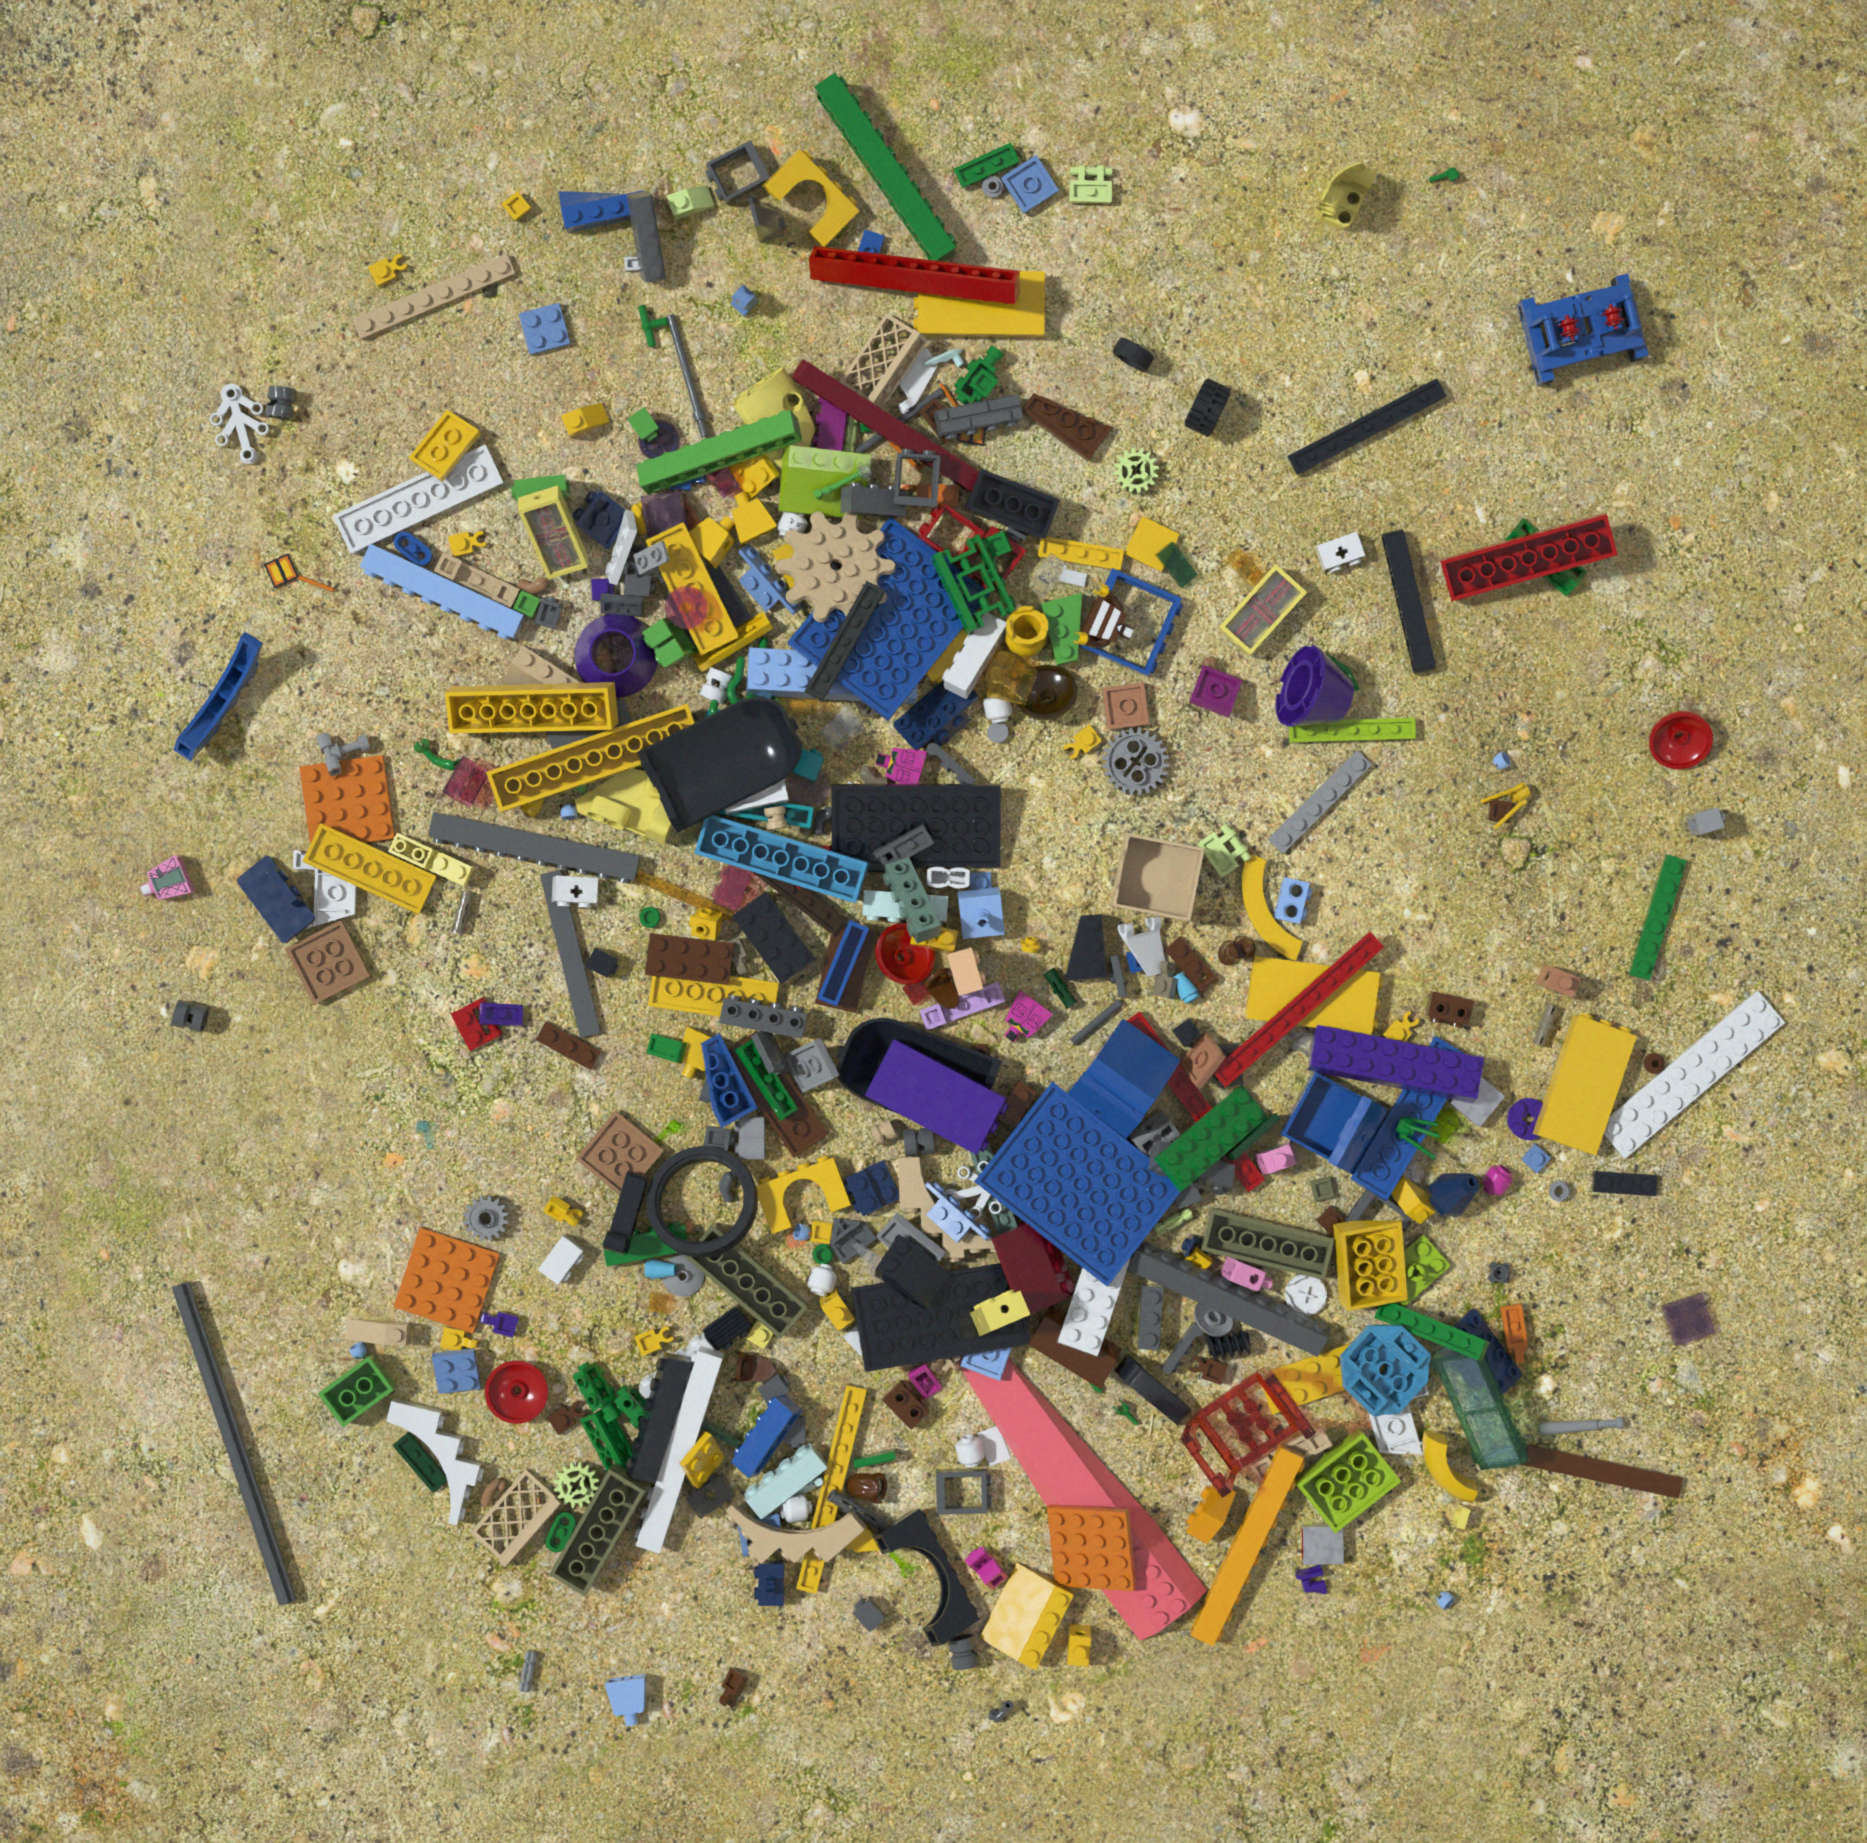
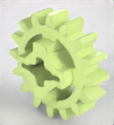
M1135 448L1131 449L1130 454L1125 450L1123 452L1124 458L1121 456L1117 457L1120 464L1114 463L1113 466L1118 469V471L1113 472V476L1119 477L1116 480V484L1122 483L1121 489L1129 488L1130 494L1133 489H1136L1137 494H1140L1141 488L1147 492V485L1154 486L1155 484L1152 478H1158L1154 471L1158 470L1159 466H1153L1156 458L1150 460L1149 456L1151 453L1143 454V448L1139 450V453L1135 451ZM1133 457H1138V458H1140L1139 461H1134V462H1132L1131 460H1128V459L1133 458ZM1146 463L1149 465L1150 475L1145 472ZM1142 464L1139 470L1140 475L1135 474V476L1133 475V477L1130 478L1133 471L1131 467L1136 468L1137 466ZM1122 466L1127 470V477L1125 479L1122 475ZM1137 480L1144 482L1138 485L1131 484L1133 481Z
M572 1461L569 1468L563 1465L562 1469L564 1472H557L560 1479L554 1480V1483L558 1484L554 1491L560 1492L557 1498H564V1505L571 1502V1507L574 1508L575 1504L578 1503L581 1508L584 1501L588 1504L591 1502L590 1497L593 1498L595 1495L594 1490L599 1488L595 1483L600 1479L593 1476L596 1470H588L590 1464L583 1467L582 1461H580L575 1466V1463ZM572 1471H580V1473L576 1475L570 1474V1472ZM586 1476H588V1478H589V1480H590V1484H591L590 1487H589V1485L586 1483V1479H585ZM580 1477H582L579 1486L577 1487V1489L575 1488V1490L572 1492V1489L574 1488L573 1482H576L577 1480H579ZM563 1482H564V1484L567 1485V1488H568V1492H567V1493H566L565 1490H564ZM577 1494L585 1495L580 1498H574V1495Z

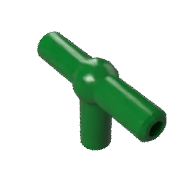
M646 305L638 306V311L642 322L641 328L645 333L648 347L656 346V341L652 329L666 326L668 321L666 317L650 321Z

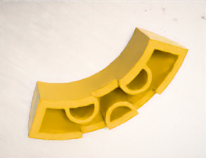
M1424 1431L1422 1438L1423 1456L1427 1469L1433 1479L1450 1495L1462 1501L1473 1503L1478 1494L1475 1480L1460 1475L1450 1467L1446 1457L1448 1445L1445 1435Z

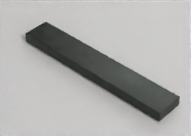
M868 581L865 582L804 691L805 693L824 702L882 599L885 590Z

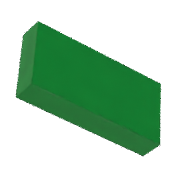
M651 1033L646 1054L682 1064L687 1043Z
M895 1449L853 1457L854 1467L861 1468L895 1460Z

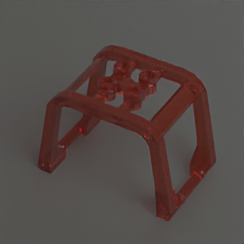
M1264 1367L1255 1371L1195 1413L1189 1419L1179 1439L1223 1498L1232 1492L1237 1474L1248 1464L1297 1431H1301L1307 1440L1315 1435L1316 1431L1276 1375ZM1256 1382L1260 1383L1289 1423L1288 1426L1276 1434L1269 1426V1419L1258 1410L1256 1401L1249 1398L1244 1391ZM1236 1396L1243 1402L1245 1412L1249 1413L1245 1414L1241 1420L1239 1413L1232 1410L1227 1403ZM1218 1408H1221L1225 1413L1227 1423L1233 1425L1236 1429L1239 1439L1251 1449L1250 1452L1238 1460L1206 1418ZM1255 1421L1256 1427L1268 1437L1260 1445H1257L1254 1441L1252 1432L1248 1428ZM1198 1427H1200L1228 1466L1224 1475L1221 1472L1215 1474L1200 1454L1202 1446L1195 1435Z

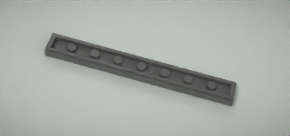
M561 870L540 874L579 1036L582 1038L601 1033L571 909L570 907H559L556 902H552L553 877L562 876Z

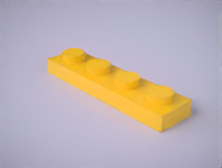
M1046 536L1045 540H1040L1038 557L1110 570L1113 568L1121 571L1124 555L1123 549Z
M762 611L736 627L739 638L703 655L699 651L694 653L692 657L701 672L773 629L765 613Z

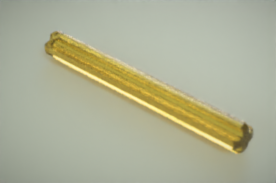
M639 871L635 881L697 908H709L712 911L722 912V918L730 921L732 919L734 911L642 871Z

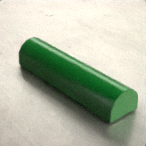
M752 1039L735 1049V1052L780 1121L798 1110L797 1105L775 1073H768Z

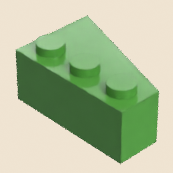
M1082 593L1041 603L1042 613L1045 614L1048 620V636L1056 666L1078 660L1079 644H1074L1073 640H1079V634L1075 632H1080Z

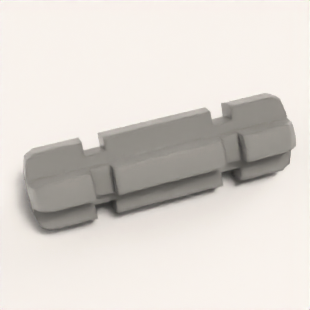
M527 1650L524 1660L526 1661L523 1664L522 1681L519 1685V1691L529 1692L531 1690L532 1683L530 1681L533 1679L534 1662L537 1658V1652Z

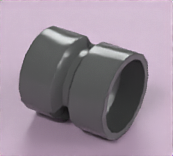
M268 386L267 398L270 402L266 404L265 416L292 420L294 407L291 406V403L295 402L296 389L283 386Z
M179 999L173 1012L172 1026L180 1028L188 1026L189 1030L202 1033L207 1023L209 1007L199 1004L192 1006L191 1002Z
M920 1128L919 1131L915 1129L903 1130L905 1157L917 1156L919 1152L923 1155L935 1154L933 1132L927 1128Z
M973 1634L957 1635L948 1641L949 1652L953 1653L951 1657L953 1670H965L979 1665L977 1652L973 1651L976 1647Z

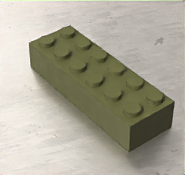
M1209 1207L1200 1249L1325 1280L1335 1239L1331 1236Z
M713 1222L697 1242L712 1241L724 1235L725 1232ZM739 1244L722 1254L712 1257L701 1258L685 1255V1258L779 1339L786 1334L809 1306L807 1302Z
M615 1463L605 1475L549 1575L581 1595L586 1596L595 1584L651 1484L644 1480L632 1478L625 1468Z

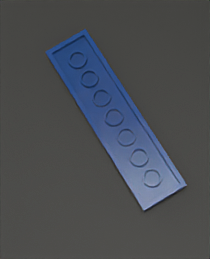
M1434 1036L1428 1046L1465 1054L1437 1036ZM1402 1090L1350 1177V1180L1387 1201L1417 1151L1415 1146L1399 1138L1400 1133L1395 1132L1400 1117L1406 1118V1116L1415 1119L1434 1122L1447 1098ZM1415 1123L1417 1127L1429 1130L1431 1127ZM1414 1131L1412 1136H1408L1421 1144L1426 1134Z

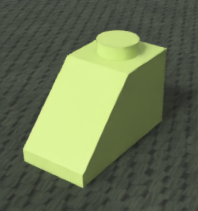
M708 186L688 188L667 195L675 220L715 207Z

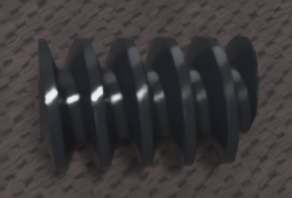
M1242 1329L1239 1330L1238 1336L1234 1331H1231L1230 1338L1227 1334L1222 1336V1339L1214 1336L1213 1341L1209 1335L1206 1336L1209 1358L1213 1356L1215 1361H1218L1219 1354H1221L1223 1360L1226 1359L1227 1353L1230 1354L1231 1358H1234L1236 1351L1240 1357L1243 1356V1350H1246L1247 1354L1251 1355L1248 1330L1246 1335Z

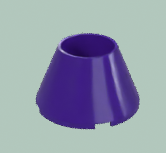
M619 614L604 615L589 623L581 632L574 653L575 665L583 682H615L616 698L627 697L642 690L651 681L658 666L655 658V649L650 648L646 644L645 636L642 633L648 627L632 616ZM622 635L627 637L633 646L634 653L630 665L619 673L603 672L596 661V651L599 644L609 636Z
M1305 645L1293 655L1281 676L1280 682L1283 685L1281 693L1276 694L1275 709L1279 722L1289 727L1336 723L1346 715L1351 706L1354 685L1352 680L1318 646L1312 645L1308 647Z

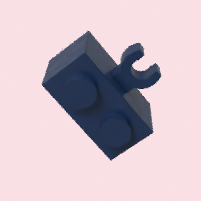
M765 1560L763 1563L759 1562L758 1566H755L754 1579H758V1587H754V1600H758V1606L784 1605L785 1560Z

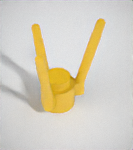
M1521 782L1511 789L1481 800V803L1490 801V799L1495 800L1509 795L1513 803L1518 802L1494 826L1495 829H1498L1518 809L1527 804L1526 799L1530 797V791L1525 783Z

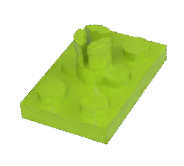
M1423 1234L1404 1249L1408 1300L1399 1302L1403 1307L1451 1266Z

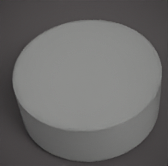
M1002 722L992 723L987 730L988 738L994 743L1003 742L1008 736L1007 726Z

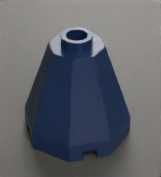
M1442 1173L1428 1186L1429 1192L1431 1191L1432 1194L1429 1197L1430 1204L1441 1216L1447 1217L1451 1215L1457 1218L1472 1203L1479 1190V1180L1469 1173Z

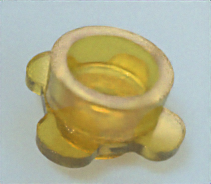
M651 1292L648 1295L650 1299L647 1306L648 1312L665 1314L668 1310L666 1304L669 1296L665 1293L659 1295Z

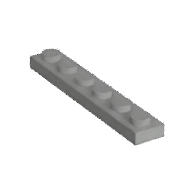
M1356 750L1267 840L1283 854L1372 764Z

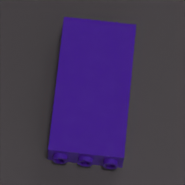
M893 1039L865 1094L868 1098L976 1155L980 1152L984 1153L989 1144L987 1138L990 1132L994 1134L999 1125V1122H997L999 1115H1003L1009 1105L1006 1103L1008 1097L898 1039Z

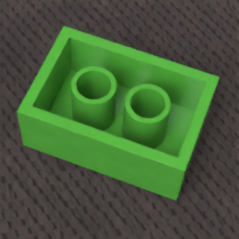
M372 1353L320 1391L318 1395L340 1425L344 1427L398 1386Z

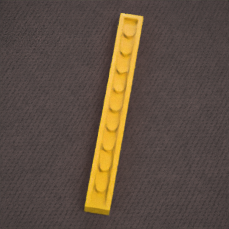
M846 1385L811 1529L823 1527L835 1521L838 1506L827 1501V1497L833 1489L842 1493L867 1392L865 1388ZM812 1547L804 1555L796 1589L817 1594L825 1561L824 1559L822 1561L818 1559L814 1554L815 1549Z

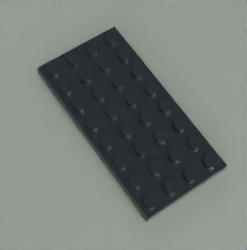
M831 784L832 851L870 862L869 867H881V862L878 858H875L873 851L924 823L934 840V844L909 857L913 867H1000L1001 784ZM891 852L886 854L888 859L893 858Z
M1001 1263L948 1271L950 1276L928 1309L885 1282L850 1288L864 1372L1028 1345L1030 1333L1027 1317L979 1336L970 1315L974 1311V1306L1011 1290Z

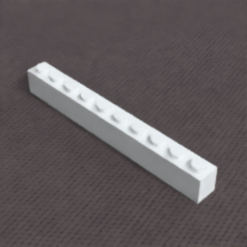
M700 1346L698 1352H693L690 1362L694 1365L692 1371H689L687 1376V1387L682 1393L681 1406L676 1413L674 1428L671 1430L669 1443L665 1450L655 1487H650L646 1498L650 1502L648 1508H643L640 1519L644 1520L642 1527H637L634 1538L638 1539L637 1547L660 1554L685 1478V1472L679 1463L696 1443L724 1353Z

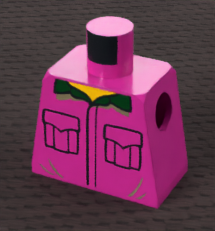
M893 748L891 756L878 753L875 765L887 768L885 777L899 784H918L927 752Z
M1019 990L1005 1018V1021L1011 1027L1004 1036L1013 1043L1021 1033L1029 1038L1052 1016V1013Z

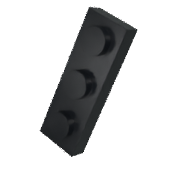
M1593 1170L1592 1192L1656 1196L1658 1175Z

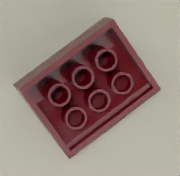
M1023 1222L991 1239L1010 1289H1013L1015 1293L1021 1291L1030 1315L1073 1295L1075 1290L1074 1284L1061 1251L1027 1223Z

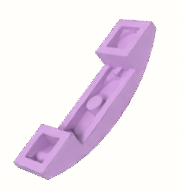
M999 982L984 986L981 990L960 995L959 1003L955 1009H947L940 1004H935L920 1010V1014L926 1030L1003 1003L1005 998Z

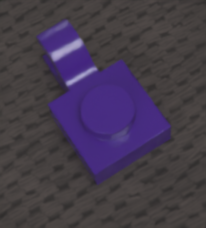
M498 1311L496 1317L483 1312L480 1322L493 1325L494 1333L513 1338L519 1316Z

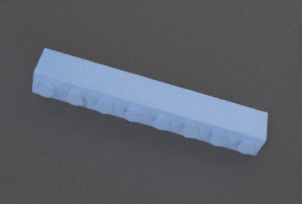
M372 544L369 545L360 564V567L365 569L364 574L373 578L378 575L384 578L383 583L392 587L395 584L402 586L401 591L411 596L417 593L422 596V601L431 605L433 602L441 605V610L450 614L452 611L460 613L459 618L469 623L471 620L479 622L478 627L486 631H490L492 628L498 631L497 636L509 640L510 637L516 639L526 617Z

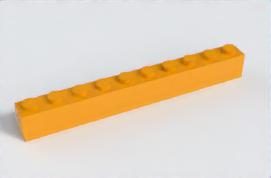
M1279 1443L1190 1628V1636L1211 1646H1214L1216 1641L1219 1642L1224 1633L1222 1628L1225 1622L1229 1623L1233 1614L1231 1609L1234 1604H1238L1242 1596L1240 1590L1250 1580L1251 1574L1249 1572L1252 1566L1256 1567L1260 1555L1258 1553L1261 1547L1265 1548L1269 1540L1267 1534L1277 1524L1278 1518L1276 1516L1278 1511L1284 1509L1287 1502L1285 1497L1288 1491L1292 1492L1296 1484L1294 1478L1297 1472L1301 1473L1304 1468L1305 1461H1303L1302 1453Z

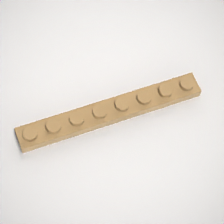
M505 254L356 317L352 321L360 339L363 340L512 277L516 273L508 255Z

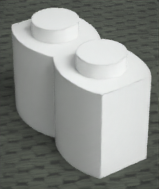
M932 867L927 870V885L931 887L942 888L949 885L953 888H965L969 886L970 871L965 868L947 870L942 867Z

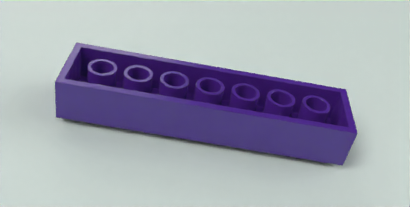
M1317 1025L1313 1033L1307 1070L1474 1103L1478 1098L1484 1058Z

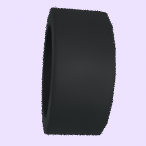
M1123 337L1118 340L1112 350L1117 358L1141 372H1147L1154 360V356L1146 349Z

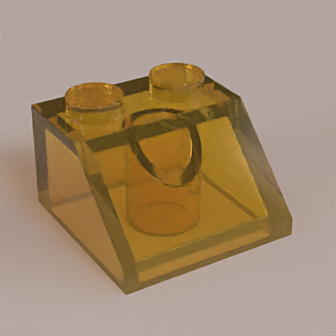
M996 649L983 680L985 697L1025 705L1038 671L1018 654Z

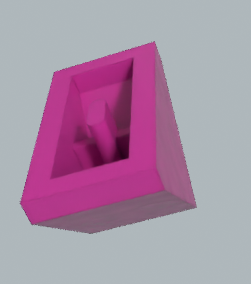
M922 1362L908 1371L909 1379L925 1399L943 1389L932 1369L927 1366V1362Z

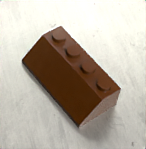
M1049 1306L1039 1320L1028 1345L1101 1389L1117 1362L1122 1349L1104 1338L1099 1354L1096 1357L1057 1343L1066 1314L1060 1309Z

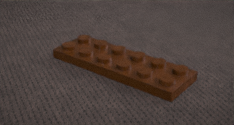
M756 1030L730 1048L729 1052L753 1100L793 1158H795L829 1133L788 1074L777 1076L797 1105L798 1110L781 1121L778 1119L735 1052V1049L752 1039L751 1036L758 1032Z

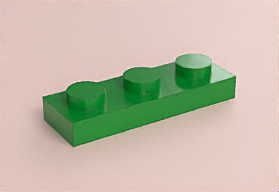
M1010 142L954 168L953 171L961 188L964 189L1019 164L1020 161Z

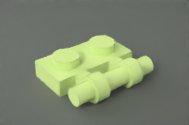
M1085 165L1070 167V175H1078V180H1070L1069 203L1111 204L1112 181H1104V176H1112V167H1104V165H1097V167H1085ZM1085 175L1097 176V181L1085 180Z
M1227 823L1220 828L1225 834L1221 838H1219L1216 832H1213L1197 844L1199 847L1205 848V856L1221 878H1224L1240 866L1235 860L1238 856H1241L1244 862L1251 858L1247 852L1248 848L1246 845H1242L1236 836L1235 830H1231ZM1228 840L1236 849L1232 853L1224 845Z

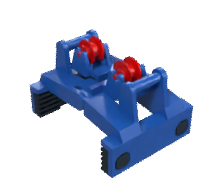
M1628 273L1613 278L1611 280V287L1581 293L1537 306L1534 297L1521 300L1517 304L1537 386L1551 383L1555 379L1553 370L1624 351L1629 352L1631 363L1643 360L1649 356ZM1586 318H1588V319H1587V322H1588L1590 334H1587V331H1586V327H1585V323H1584V319H1586ZM1541 325H1545L1550 347H1548L1547 349L1545 347L1540 327Z

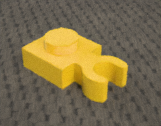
M402 254L395 255L390 263L387 258H384L368 267L378 287L397 278L395 271H405L408 269L407 264L398 265V261L403 258Z
M467 531L448 536L452 556L458 557L474 553L473 546L486 547L487 542H478V537L485 535V533L477 531L470 537Z
M1089 724L1073 736L1076 742L1074 744H1066L1063 750L1065 751L1069 747L1073 748L1074 754L1069 758L1074 759L1077 757L1080 749L1087 753L1102 742V740Z
M1406 1011L1403 1015V1021L1400 1022L1395 1019L1382 1035L1387 1039L1405 1042L1412 1034L1408 1029L1416 1026L1419 1023V1019L1416 1018L1413 1022H1409L1408 1016L1411 1012Z
M662 1327L659 1333H656L653 1328L634 1336L641 1355L644 1356L661 1349L660 1342L662 1341L666 1343L671 1342L674 1336L669 1338L664 1336V1331L670 1329V1327Z

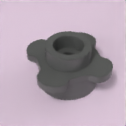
M1491 1262L1489 1264L1490 1275H1488V1280L1490 1282L1507 1283L1509 1280V1264Z

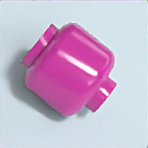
M1501 1164L1498 1166L1492 1165L1481 1179L1484 1185L1483 1190L1491 1196H1494V1194L1502 1196L1513 1183L1512 1172Z

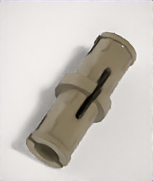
M461 891L458 908H455L454 911L456 915L451 929L452 932L464 935L468 916L471 917L470 909L475 894Z
M1548 1003L1546 1004L1547 1006L1541 1021H1538L1539 1027L1532 1043L1543 1047L1546 1046L1550 1031L1554 1029L1553 1023L1560 1009Z

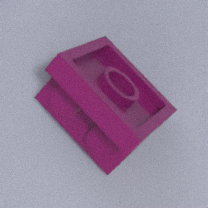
M1203 665L1191 692L1189 703L1229 718L1242 680Z

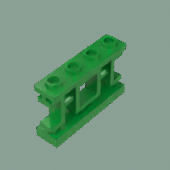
M979 534L965 541L969 549L967 552L952 558L949 550L946 549L934 554L930 558L967 634L984 626L980 616L997 609L1001 618L1006 615L1012 614L1016 606L1011 595L1008 596L1005 590L1007 585L1002 576L999 577L996 571L998 567L995 559L990 557L987 552V542L984 538H980ZM978 551L983 563L971 567L967 557ZM960 561L964 572L957 574L953 578L948 565ZM979 571L987 589L970 596L962 578ZM996 588L1001 601L990 606L985 595L993 592ZM978 599L983 610L974 613L972 617L966 603L968 604Z

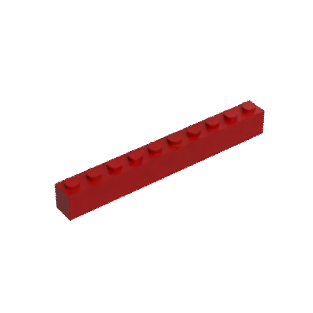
M814 246L809 257L810 279L1004 304H1016L1020 294V271L819 246Z

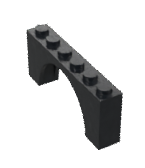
M920 1509L907 1512L872 1535L882 1554L891 1553L899 1548L911 1549L925 1556L935 1568L940 1582V1602L931 1621L922 1628L932 1647L942 1646L980 1620L975 1606L971 1604L967 1597L966 1589L960 1584L955 1569L951 1567L947 1560L946 1552L940 1547L935 1532L929 1527L927 1517Z

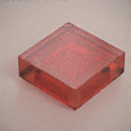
M922 981L914 985L902 987L913 1005L930 994Z

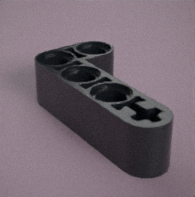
M627 1171L610 1231H607L604 1238V1250L627 1255L649 1176Z
M1127 1354L1114 1369L1126 1384L1176 1425L1179 1426L1192 1411L1185 1402L1148 1373L1130 1355Z

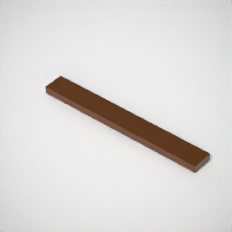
M1517 1442L1513 1461L1515 1464L1678 1499L1683 1481L1682 1477L1521 1442Z

